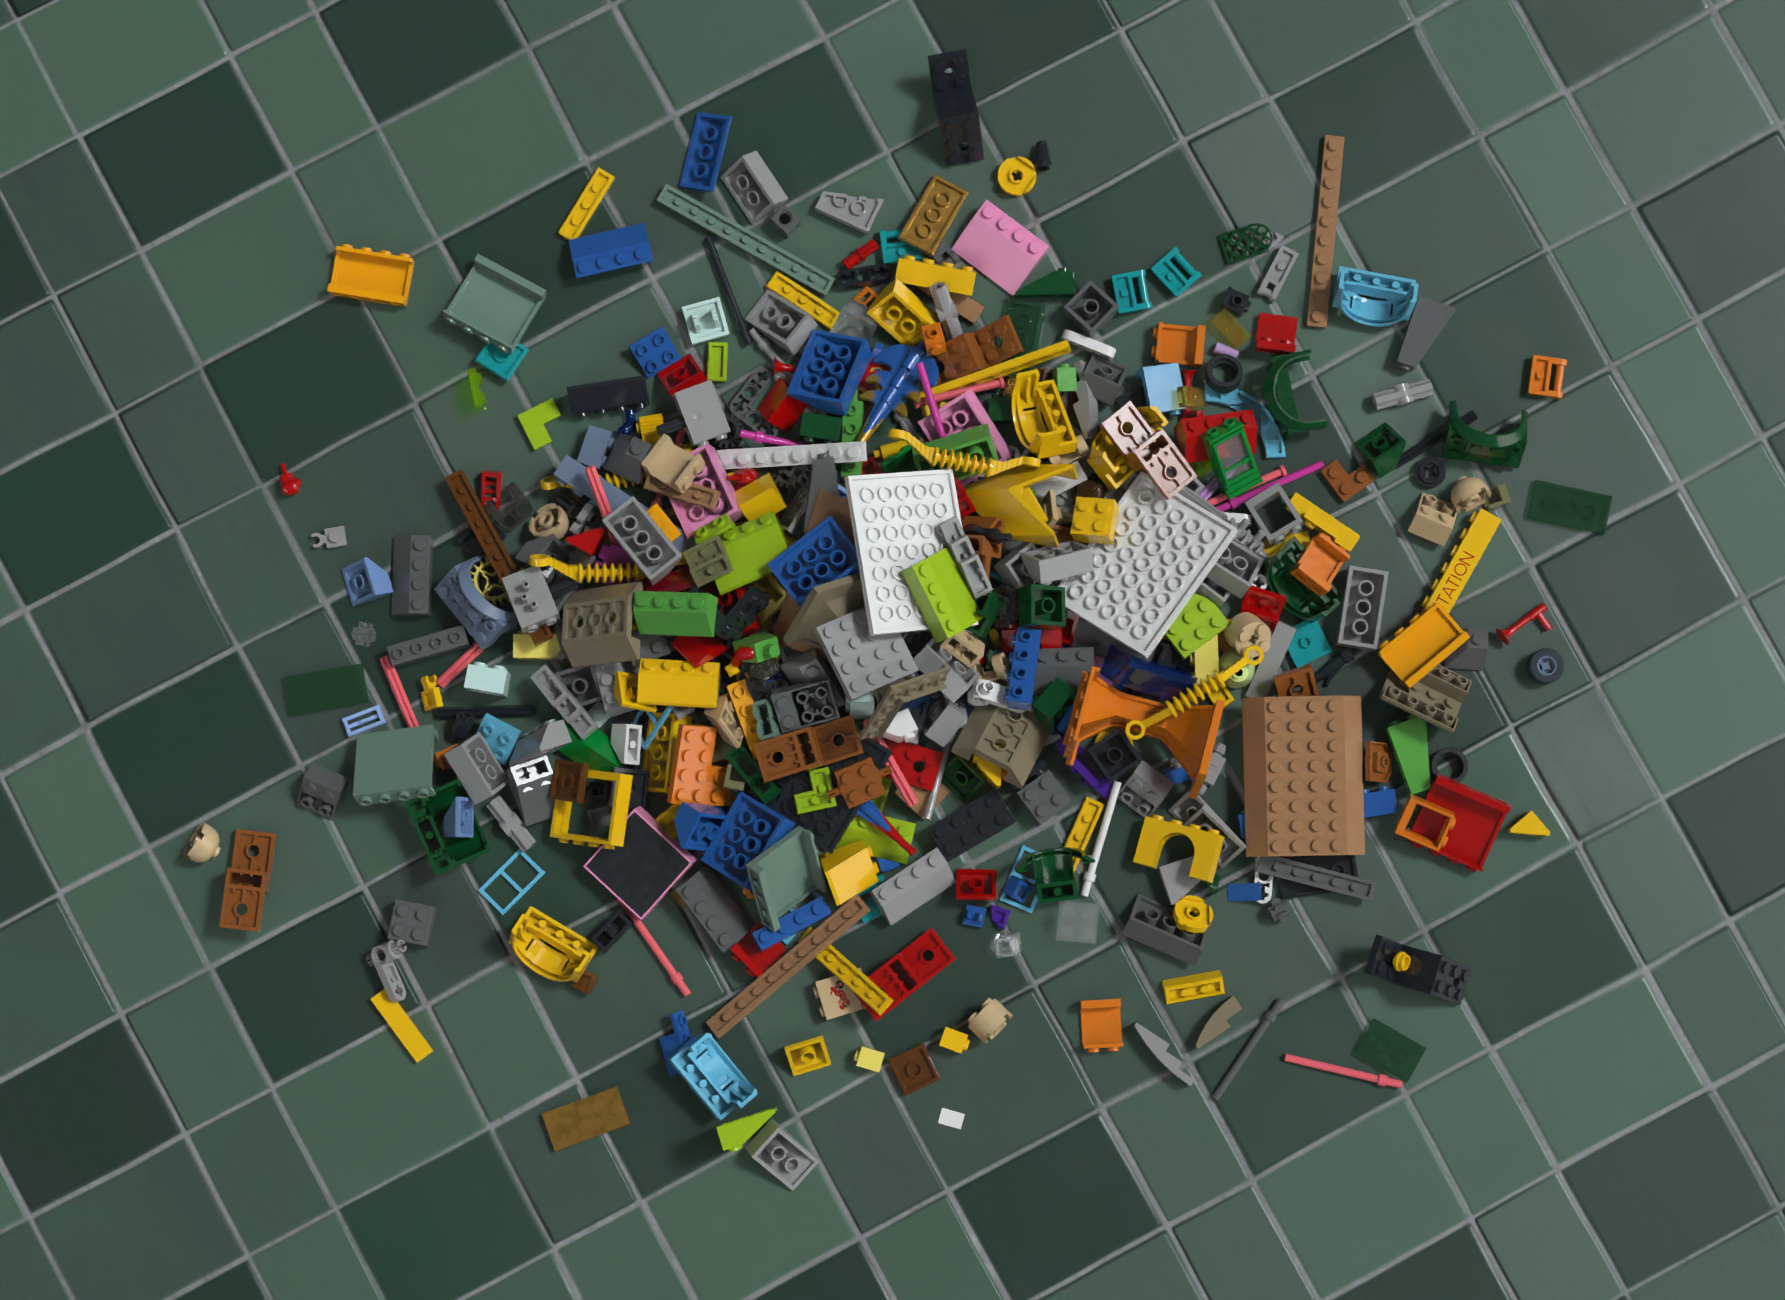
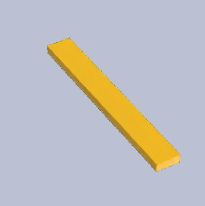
M1064 340L931 389L934 395L989 382L1068 354L1072 350L1068 340ZM924 391L920 392L921 398L926 397Z

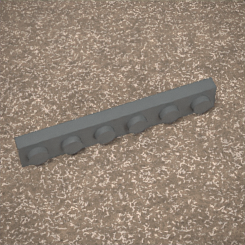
M1277 856L1259 857L1255 871L1370 902L1373 899L1376 882Z

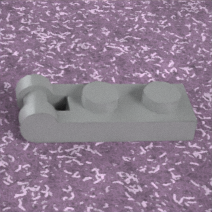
M1281 245L1256 294L1264 295L1274 302L1299 253ZM1268 283L1275 286L1273 291L1266 288Z

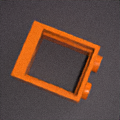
M1409 794L1394 827V833L1439 852L1440 848H1444L1447 843L1448 837L1446 835L1448 830H1452L1456 823L1455 814L1453 811ZM1416 804L1446 816L1435 841L1405 829Z

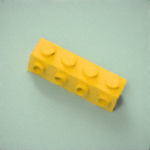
M904 254V257H899L895 279L897 278L901 283L929 288L934 283L945 282L949 292L972 296L977 272L973 271V267L962 265L961 268L953 267V263L942 262V265L935 264V260L923 258V261L915 260V256Z

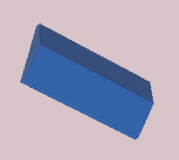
M697 112L679 187L698 192H714L732 121L731 116Z

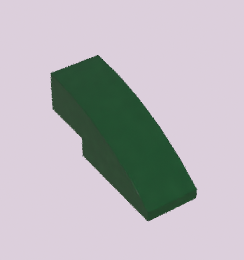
M742 745L737 749L734 747L724 755L765 805L781 793L772 781L764 783L760 766Z

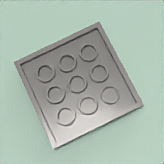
M865 607L814 629L849 702L919 671L901 633L870 636Z

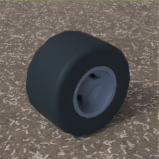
M1543 648L1534 652L1528 658L1526 664L1527 673L1538 684H1550L1561 677L1564 670V661L1557 651Z

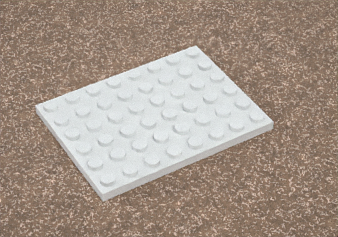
M953 469L845 477L870 636L930 630L901 571L947 547L938 524L953 516H957L962 526Z
M1141 471L1118 502L1119 514L1114 544L1089 543L1087 546L1092 549L1094 571L1087 572L1085 576H1071L1068 580L1061 581L1058 587H1065L1066 609L1148 659L1236 536L1238 529L1179 493H1176L1169 500H1165L1148 475Z

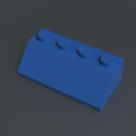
M645 222L569 240L577 278L653 261Z
M682 802L674 819L680 847L683 849L706 851L730 809L723 806Z

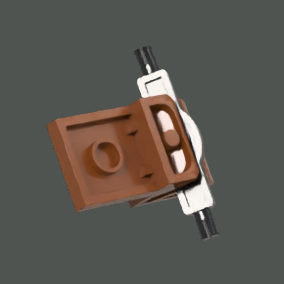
M965 516L961 521L962 529L965 535L968 536L975 554H978L989 579L991 558H1001L1002 541L1010 542L1013 536L1011 533H1003L1004 518Z

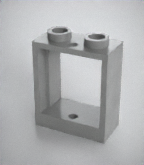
M1279 482L1245 502L1247 509L1260 530L1266 534L1265 538L1270 546L1282 543L1286 536L1291 533L1292 535L1297 534L1304 526L1303 520ZM1281 496L1295 520L1270 534L1256 510Z

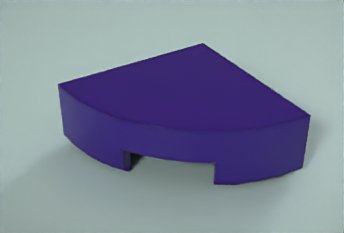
M991 905L992 920L999 928L1004 930L1010 911Z

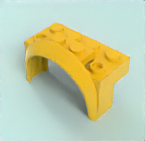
M1038 369L1017 373L1011 396V410L1015 431L1022 445L1032 453H1036L1038 459L1076 452L1078 442L1054 379L1039 382L1040 374ZM1032 407H1036V409H1033V410L1023 411V409H1029V408H1032ZM1041 412H1042V414H1043V416H1044V419H1045V422H1046V424H1047V427H1048L1049 432H1047V430H1046V428H1045V425H1044V422H1043V419H1042V416H1041Z
M1157 406L1136 408L1153 432L1162 429L1161 427L1169 423ZM1124 423L1122 429L1125 433L1129 434L1130 427L1127 423ZM1101 430L1092 442L1090 456L1086 461L1109 490H1116L1134 471L1122 455L1114 460L1119 451L1105 432Z
M532 906L529 907L525 914L521 915L511 930L508 942L512 945L517 957L528 968L547 979L558 982L574 981L577 983L598 950L596 944ZM532 939H534L533 942H532V944L530 945V947H529L528 950L526 951V947L528 946V944L530 943V941H531ZM540 939L544 940L545 942L564 952L566 955L552 949L551 947L543 943Z

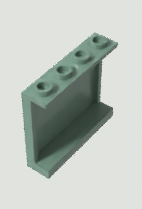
M477 254L474 259V265L447 310H443V318L448 324L452 326L456 324L461 327L465 333L478 336L483 343H491L500 352L505 354L508 352L512 355L544 302L546 290Z
M433 724L357 735L353 797L359 806L436 796L432 788L434 742L439 741V734Z
M801 826L796 827L746 864L761 922L774 932L781 928L778 918L818 889L825 894L828 893L826 880L822 873V865L818 858V850L814 843V835L810 830H806Z

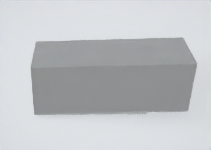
M1188 788L1168 811L1178 821H1181L1183 826L1189 827V824L1201 826L1200 830L1208 831V828L1220 831L1219 835L1225 838L1218 865L1223 869L1247 846L1199 795L1196 799L1189 798L1191 788Z

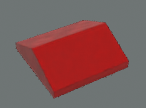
M715 635L714 637L678 636L672 642V646L695 669L728 650L727 646Z

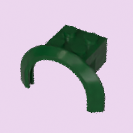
M1050 848L1026 855L1015 865L1016 873L1027 872V866L1030 863L1033 864L1036 897L1039 904L1078 899L1072 857L1081 859L1083 864L1093 863L1095 859L1091 854L1077 848Z

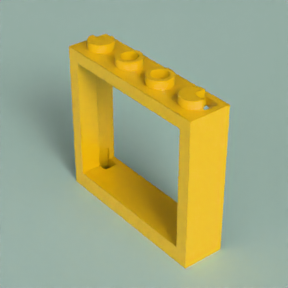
M588 770L587 778L616 781L608 839L569 834L568 828L572 802L555 799L550 837L559 838L561 843H569V840H573L572 844L584 845L585 842H588L587 846L599 848L600 844H603L605 849L615 850V846L623 847L633 775Z

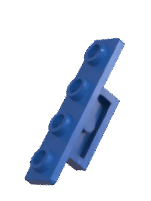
M684 1011L670 1014L675 1033L659 1038L669 1076L679 1073L669 1062L668 1058L692 1038Z

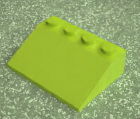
M774 511L745 522L719 535L734 570L715 580L720 595L773 573L767 564L789 548Z
M948 546L901 571L936 643L958 634L984 618L977 613L979 607Z
M777 1106L717 1126L716 1129L723 1151L728 1150L731 1153L740 1150L743 1147L742 1145L778 1110Z

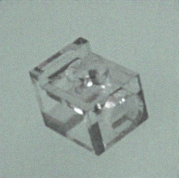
M1019 930L995 934L994 940H991V947L993 952L996 951L997 958L1021 954L1022 947ZM1009 941L1010 944L1005 945L1003 942Z

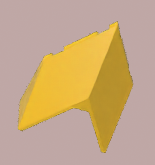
M1040 464V468L1019 465L963 487L976 507L975 512L979 516L1004 518L1003 533H1011L1013 540L1058 548L1059 543L1055 532L1021 499L1024 487L1053 476L1077 480L1078 475L1074 464Z

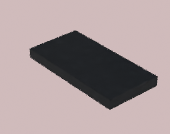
M1321 855L1288 858L1289 860L1358 877L1355 855ZM1278 878L1281 900L1332 892Z

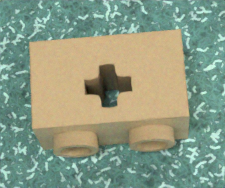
M963 630L940 642L942 648L970 669L984 656L985 644L967 630Z

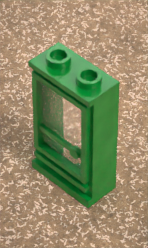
M1235 417L1226 419L1222 424L1208 429L1207 432L1201 435L1220 492L1229 500L1263 482L1244 431V425Z

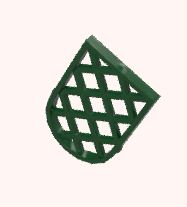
M1260 223L1249 224L1219 234L1228 265L1266 252L1271 247L1273 241L1269 228ZM1252 226H1257L1256 230H1254V229H1252V228H1250V227H1252ZM1260 226L1267 229L1264 235L1258 232ZM1245 229L1244 232H1243V234H1240V233L1237 232V231H1240V230ZM1247 230L1254 232L1251 239L1245 236ZM1232 233L1229 239L1225 237V235ZM1234 234L1241 237L1238 243L1232 241ZM1256 234L1262 236L1260 243L1253 240ZM1222 238L1228 241L1226 246H1224ZM1243 238L1249 241L1247 247L1240 245ZM1265 238L1270 240L1267 247L1262 245ZM1230 242L1236 245L1234 251L1227 249ZM1251 243L1258 245L1255 252L1249 249ZM1238 247L1245 249L1242 256L1236 253ZM1260 247L1264 248V250L1258 252ZM1226 251L1232 254L1229 260ZM1247 251L1253 253L1251 255L1245 256ZM1234 255L1239 257V259L1231 261Z

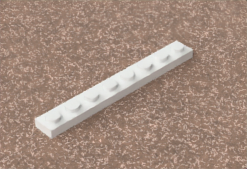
M866 441L717 450L724 469L812 464V458H817V454L828 453L829 456H833L835 463L867 461Z

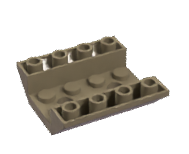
M642 581L576 590L563 606L562 645L572 667L577 668L640 660V640L631 637L635 591H643ZM616 614L615 621L611 623V617ZM583 618V624L579 627V621Z
M1438 664L1410 689H1407L1390 669L1378 699L1448 733H1453L1459 720L1457 717L1459 709L1469 692L1472 680Z
M992 704L975 706L951 752L968 761L972 753L1008 771L1004 778L1005 781L1022 789L1050 733L1034 716L1033 708H1031V711L1026 710L1023 713H1017ZM1010 714L1017 715L1019 719H1012L1010 717ZM995 743H1001L1004 748L1000 749L996 747Z

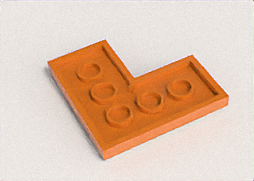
M679 724L667 798L668 803L682 804V802L729 807L733 805L737 796L732 794L731 790L724 789L723 787L727 766L712 765L717 727Z

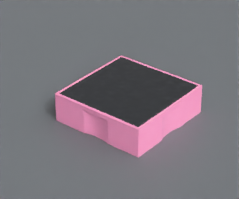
M638 806L627 816L623 847L615 846V850L605 849L602 845L583 867L640 920H643L665 897L667 891L684 876L698 859L688 849L680 847L678 840L667 834L641 806Z

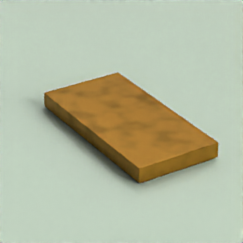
M934 174L899 235L898 240L933 257L969 192Z
M617 1086L542 1113L554 1151L630 1124Z

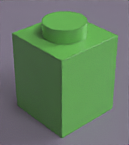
M1058 364V368L1052 369V380L1054 379L1059 393L1077 391L1076 367H1070V364Z

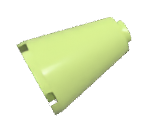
M1235 649L1225 652L1219 658V673L1242 657ZM1250 664L1243 666L1239 674L1231 675L1230 678L1224 681L1225 685L1235 689L1247 686L1255 675L1256 666Z

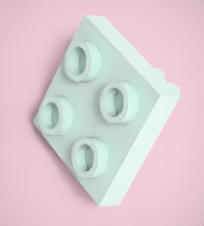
M720 297L682 307L692 346L730 335Z

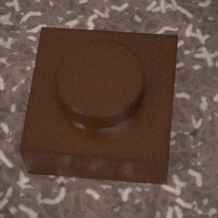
M584 971L578 982L575 983L573 981L571 986L591 995L599 977Z

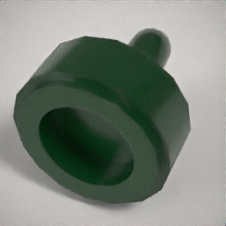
M1214 875L1213 883L1201 881L1204 886L1210 887V893L1216 894L1220 875Z

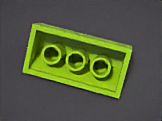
M860 815L853 819L836 847L838 849L864 839L866 846L870 845L874 855L872 857L907 865L909 856L898 843ZM886 817L898 833L911 845L916 823Z

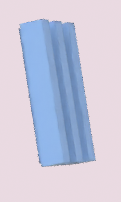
M379 704L342 718L349 738L386 724ZM377 710L378 714L348 725V721ZM380 718V721L372 723L370 725H367L352 732L350 730L351 728L357 727L374 719Z

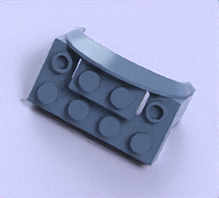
M477 555L454 566L434 590L483 650L492 646L503 633L516 628L519 622L515 612H508L495 607L476 589L471 579L470 571L475 572L473 564L476 565L478 561L484 558L481 555Z

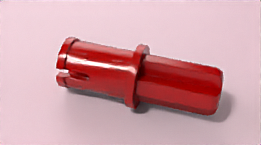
M872 239L859 249L856 248L855 252L843 259L842 262L847 269H851L862 260L866 261L865 258L875 252L879 246Z

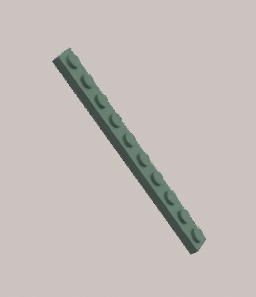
M668 184L664 186L657 198L658 203L825 297L835 282L834 277Z

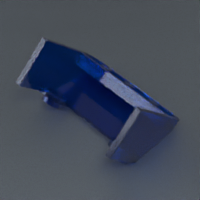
M1113 644L1109 646L1100 674L1111 681L1112 686L1116 688H1131L1163 698L1164 702L1168 700L1172 704L1174 703L1173 696L1181 699L1179 692L1181 691L1187 695L1186 688L1188 687L1192 690L1194 688L1193 683L1196 684L1198 677L1180 665H1176L1175 669L1134 657L1126 654Z

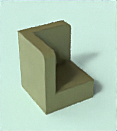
M1505 483L1490 489L1491 496L1489 498L1487 495L1484 498L1486 502L1483 505L1485 510L1489 511L1509 504L1511 499Z
M728 764L724 789L744 792L746 781L732 764Z

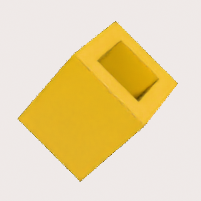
M945 1027L939 1046L962 1054L963 1050L967 1051L970 1040L967 1039V1034Z

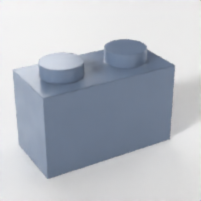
M589 425L577 462L585 467L594 465L596 470L601 472L602 467L605 466L609 458L606 456L607 451L612 449L615 438H612V432Z

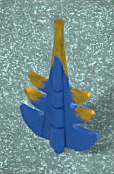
M920 340L917 346L912 347L902 344L889 346L874 358L875 364H884L892 369L891 372H876L866 379L868 384H877L882 387V390H870L860 395L861 400L870 401L875 405L856 442H867L890 411L899 413L904 418H907V409L900 399L901 397L911 398L917 404H920V390L916 383H914L915 380H920L915 364L923 362L930 385L932 387L936 386L939 378V369L934 358L927 356V353L923 351L925 348L924 341Z

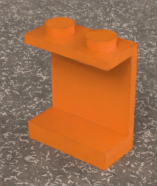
M1121 999L1080 1001L1082 1047L1087 1049V1053L1099 1052V1048H1107V1051H1119V1047H1123L1120 1014Z

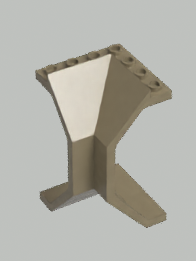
M860 573L813 587L783 638L785 643L789 645L802 641L823 650L814 629L865 607ZM947 663L943 664L938 670L918 677L909 675L873 691L872 693L877 699V708L864 729L856 733L859 739L862 740L876 736L880 741L903 703L947 688L943 683L951 670Z

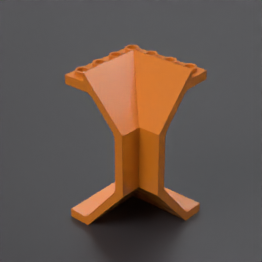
M1092 666L1091 672L1082 671L1068 728L1063 740V744L1066 745L1063 756L1067 758L1065 764L1074 765L1078 745L1083 740L1111 727L1125 730V726L1130 720L1146 719L1150 715L1159 712L1167 704L1117 690L1098 677L1100 671L1098 667ZM1217 699L1215 705H1191V709L1184 705V713L1176 710L1178 717L1175 718L1172 714L1145 729L1144 735L1163 741L1190 776L1192 785L1189 798H1197L1207 776L1225 701ZM1134 724L1130 727V731L1139 734L1141 727L1138 724Z

